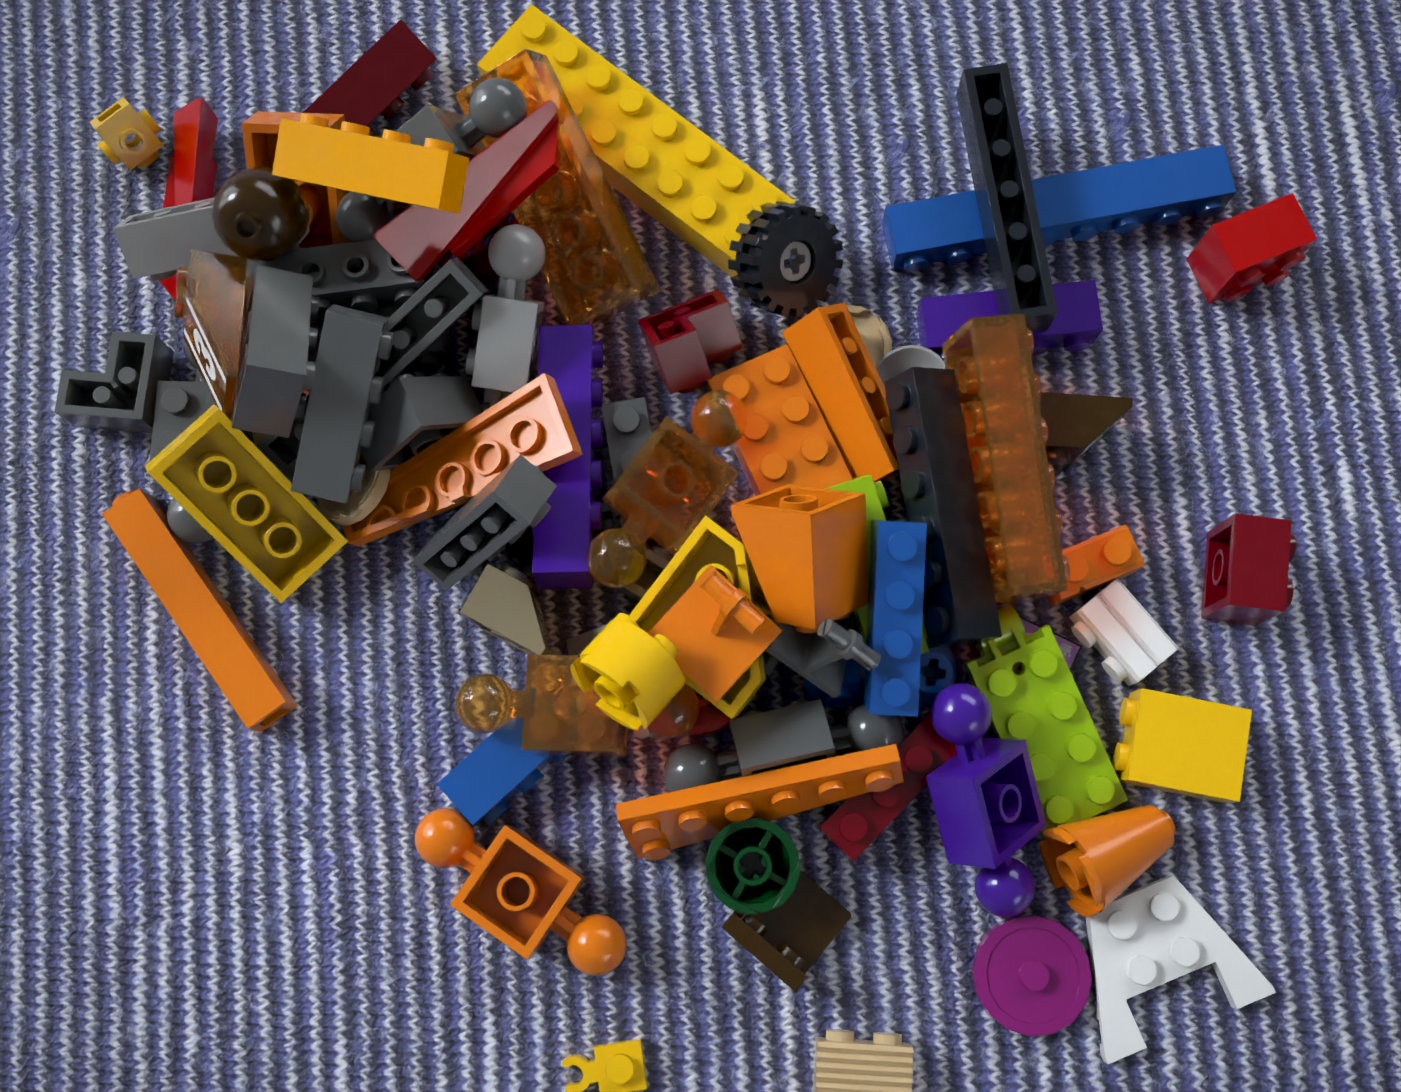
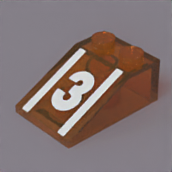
M190 249L189 267L179 266L175 317L184 318V340L214 404L231 420L238 375L248 259L240 256Z

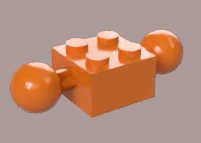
M452 808L436 809L428 813L420 821L415 832V846L421 858L434 867L450 868L459 865L471 873L450 905L527 960L534 957L549 933L553 931L567 941L568 957L572 964L582 973L592 976L605 975L616 969L622 962L627 943L625 933L619 923L603 914H591L581 917L568 907L587 877L511 825H504L486 850L474 841L475 834L472 824L458 810Z

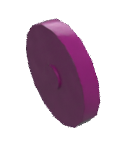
M1036 915L1009 917L990 928L976 948L971 968L974 992L985 1012L1004 1028L1027 1036L1054 1034L1073 1023L1087 1004L1092 982L1089 958L1078 938L1059 922Z

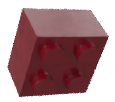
M1235 513L1207 532L1201 619L1255 626L1286 612V608L1292 602L1294 590L1293 582L1288 580L1289 562L1293 560L1296 552V538L1294 535H1291L1292 520Z

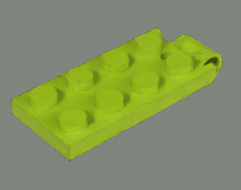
M1008 604L997 609L1002 637L975 644L983 657L965 662L964 667L972 685L981 690L990 702L992 710L990 725L996 738L1026 740L1046 822V827L1039 833L1043 838L1047 839V836L1042 835V833L1053 826L1092 818L1128 799L1050 625H1045L1039 628L1037 632L1026 636L1018 613L1012 605ZM1016 662L1021 664V671L1018 674H1014L1012 670Z

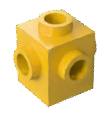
M124 97L90 121L93 128L103 138L97 144L98 147L114 165L122 161L130 171L136 166L142 169L150 165L160 155L157 150L164 146L156 136L162 129L145 109L137 113ZM134 134L130 140H125L128 135Z

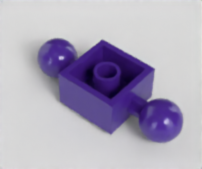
M964 683L952 684L938 692L933 699L930 709V718L935 731L946 741L955 744L957 751L955 756L926 776L929 794L932 798L940 829V836L949 864L981 867L975 878V893L982 907L995 916L1014 917L1024 912L1031 905L1035 895V881L1028 867L1011 856L1046 827L1026 740L981 738L987 732L992 719V710L988 698L981 690L972 685Z

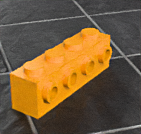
M301 113L300 122L281 118L272 175L460 214L470 158L453 153V143L425 138L424 146L410 144L411 135L383 129L382 138L369 136L370 127L342 121L340 130L328 128L329 119Z

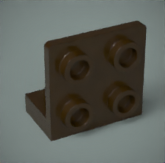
M800 870L796 888L783 905L767 912L750 915L734 910L721 928L795 992L807 978L805 973L851 918V913Z

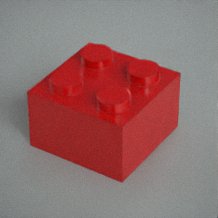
M1291 193L1212 225L1186 260L1208 303L1222 298L1226 302H1232L1249 293L1251 286L1263 282L1267 287L1287 278L1290 275L1289 268L1299 264L1306 258L1304 253L1317 238L1294 194Z

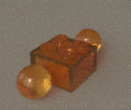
M714 390L701 396L694 404L691 412L692 434H689L668 416L652 431L602 498L605 503L628 520L622 528L605 530L598 534L590 543L587 551V562L589 571L595 580L611 588H623L633 584L644 572L647 561L644 544L649 537L675 555L704 516L708 517L739 475L736 469L712 452L715 448H724L735 444L742 438L747 429L748 412L743 401L737 395L725 390Z
M527 655L525 690H512L502 678L493 674L483 673L468 678L462 683L456 693L455 711L457 717L471 731L492 733L505 726L510 718H523L522 750L546 755L626 757L627 727L610 718L595 705L601 697L591 687L584 693L573 678L570 667L579 655ZM684 683L680 691L647 729L654 735L663 738H675L687 733L694 726L699 715V700L693 688Z

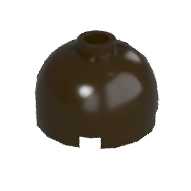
M255 166L253 169H244L232 174L216 193L211 212L214 229L223 244L236 255L254 262L272 261L291 252L306 234L310 218L308 208L305 210L304 202L300 197L302 192L299 186L291 179L272 175L273 169L267 166Z

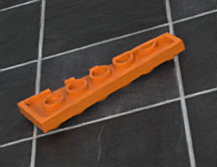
M543 373L391 470L386 492L376 508L363 520L351 525H342L348 540L347 543L360 547L467 503L520 455L531 464L540 468L542 472L583 454L555 379Z
M892 744L617 803V821L637 859L660 860L668 857L670 850L714 838L723 827L732 822L744 821L754 817L772 821L868 792L885 791L893 785L903 783L904 779L897 745Z

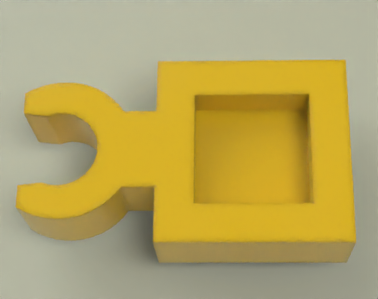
M641 1038L595 1045L594 1060H588L580 1054H573L567 1056L562 1061L563 1067L575 1065L583 1073L581 1081L568 1083L565 1086L566 1092H583L590 1083L598 1082L599 1092H632L645 1090L648 1087Z

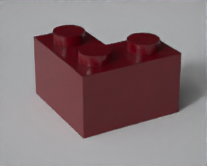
M719 289L638 319L652 363L670 394L676 392L689 393L698 389L702 382L712 379L707 362L714 364L726 361L732 357L733 352L743 349L729 302Z

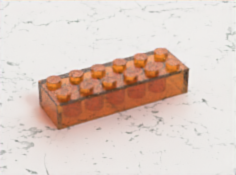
M525 48L455 93L466 117L469 114V100L474 89L485 80L503 78L516 84L523 92L527 101V116L548 100H552L564 116V124H560L558 149L561 153L559 170L512 212L518 224L533 229L544 243L545 261L541 272L567 325H592V328L661 290L547 55ZM486 136L481 141L485 147H488L498 138Z
M1025 314L971 317L942 344L945 369L955 370L997 605L1033 602L1068 590L1067 581L1070 575L1069 563L1067 558L1062 555L1059 537L1062 532V518L1060 512L1055 509L1052 492L1055 485V473L1052 465L1048 463L1045 444L1048 439V428L1045 420L1041 418L1038 403L1041 384L1038 375L1033 371L1031 358L1034 339L1031 330L1026 326Z

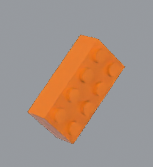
M788 344L712 376V379L707 380L708 397L755 496L784 485L824 489L853 479Z

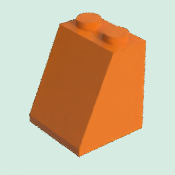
M784 485L731 505V514L775 622L793 625L798 632L815 633L825 619L831 618L834 621L848 618L851 616L852 611L869 604L865 493Z

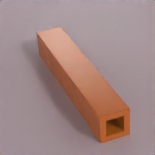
M140 488L118 496L112 502V507L102 513L103 517L247 729L262 733L298 707L189 546L172 532L167 521V514L158 501Z

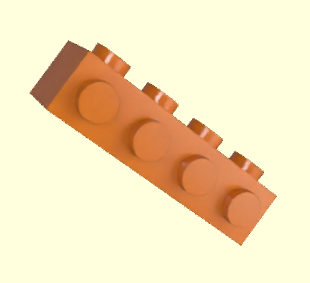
M839 303L818 307L784 330L782 334L852 478L871 474L873 482L881 481L883 483L899 474L885 387L846 304Z

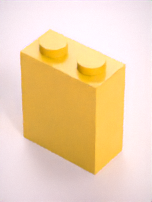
M1144 688L1130 692L1129 698L1125 697L1123 699L1119 713V723L1125 725L1123 741L1116 744L1112 760L1114 770H1118L1117 776L1121 783L1220 803L1240 802L1252 710Z

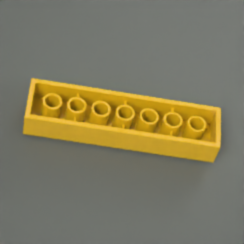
M532 4L477 63L482 82L492 78H503L513 82L521 89L527 101V116L546 101L552 100L564 116V124H560L558 143L561 148L730 277L737 275V271L731 270L728 267V259H736V251L729 250L731 240L739 242L741 235L736 232V229L740 223L747 225L751 223L746 215L752 210L762 212L760 205L766 203L776 204L777 201L795 204L792 198Z

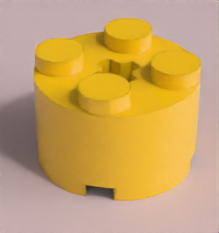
M619 613L581 652L570 667L573 678L584 693L591 687L601 697L595 705L610 718L632 730H638L641 725L643 729H646L680 691L686 681L684 674L674 660L679 654L675 645L663 635L656 634L654 637L650 636L640 629L630 616L624 613Z

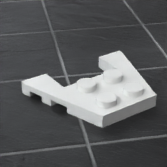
M1166 876L1121 895L1102 912L1093 917H1086L1091 971L1094 972L1096 988L1097 1020H1099L1101 1034L1100 1053L1103 1062L1107 1064L1147 1048L1127 1004V999L1199 968L1212 964L1231 1007L1235 1009L1276 993L1273 985L1175 876Z

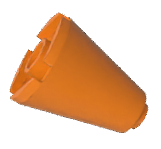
M1145 805L1053 826L1042 833V835L1047 836V839L1040 842V853L1045 869L1055 888L1059 889L1064 886L1073 897L1066 901V903L1080 915L1093 917L1102 912L1173 846L1176 829L1173 820L1167 812L1159 810L1153 805Z

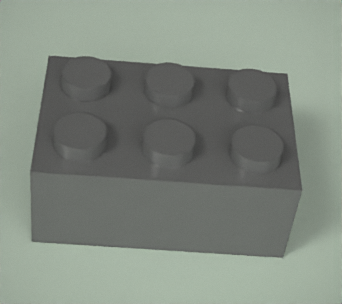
M262 265L256 266L242 326L232 428L289 438L294 420L302 421L306 406V394L302 393V390H311L316 366L315 362L308 361V356L314 355L318 329L311 328L310 323L315 324L320 301L319 296L312 295L313 276Z

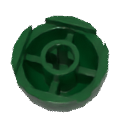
M758 817L732 822L723 827L711 841L705 860L707 880L715 896L729 909L747 915L767 912L783 905L795 890L800 875L798 851L790 835L776 823Z

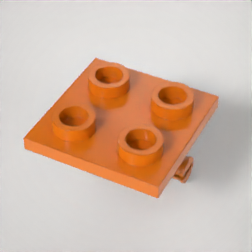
M710 564L648 634L652 637L660 634L668 638L679 652L674 660L681 671L717 703L783 630L753 604L740 588L737 589Z

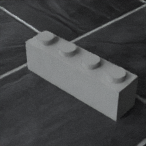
M214 198L130 215L113 228L133 279L150 276L152 281H158L174 276L179 269L190 267L191 271L196 273L217 266V261L231 259L233 264L245 263V258L236 255L226 247L215 231L211 214ZM307 226L306 234H305V235L303 236V238L299 241V243H300V242L307 236V234L310 232L308 226ZM299 243L294 247V249L299 248Z

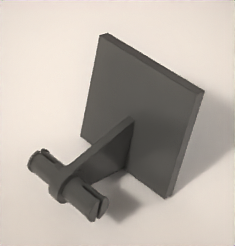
M851 616L834 621L831 618L825 619L815 633L798 632L795 630V626L777 623L774 617H772V621L783 632L765 651L833 698L840 695L847 660L852 658L867 671L875 669L881 660L880 653L864 644L862 635L853 630L855 619Z

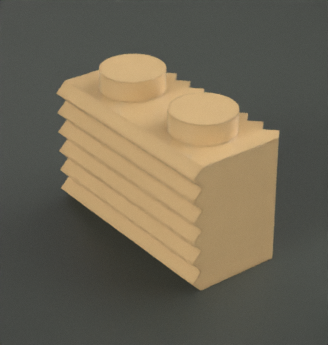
M827 1029L826 1038L815 1037L813 1092H912L914 1051L909 1043L902 1042V1034L874 1032L873 1041L854 1039V1031Z

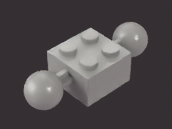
M521 224L505 226L492 237L488 247V258L491 267L500 276L498 294L483 295V302L475 303L473 310L472 330H479L477 345L474 348L470 347L468 351L466 374L473 375L471 386L485 388L483 403L480 404L483 412L509 396L511 392L517 391L534 380L539 326H542L545 302L524 299L526 281L536 276L543 267L545 246L540 236L533 229Z

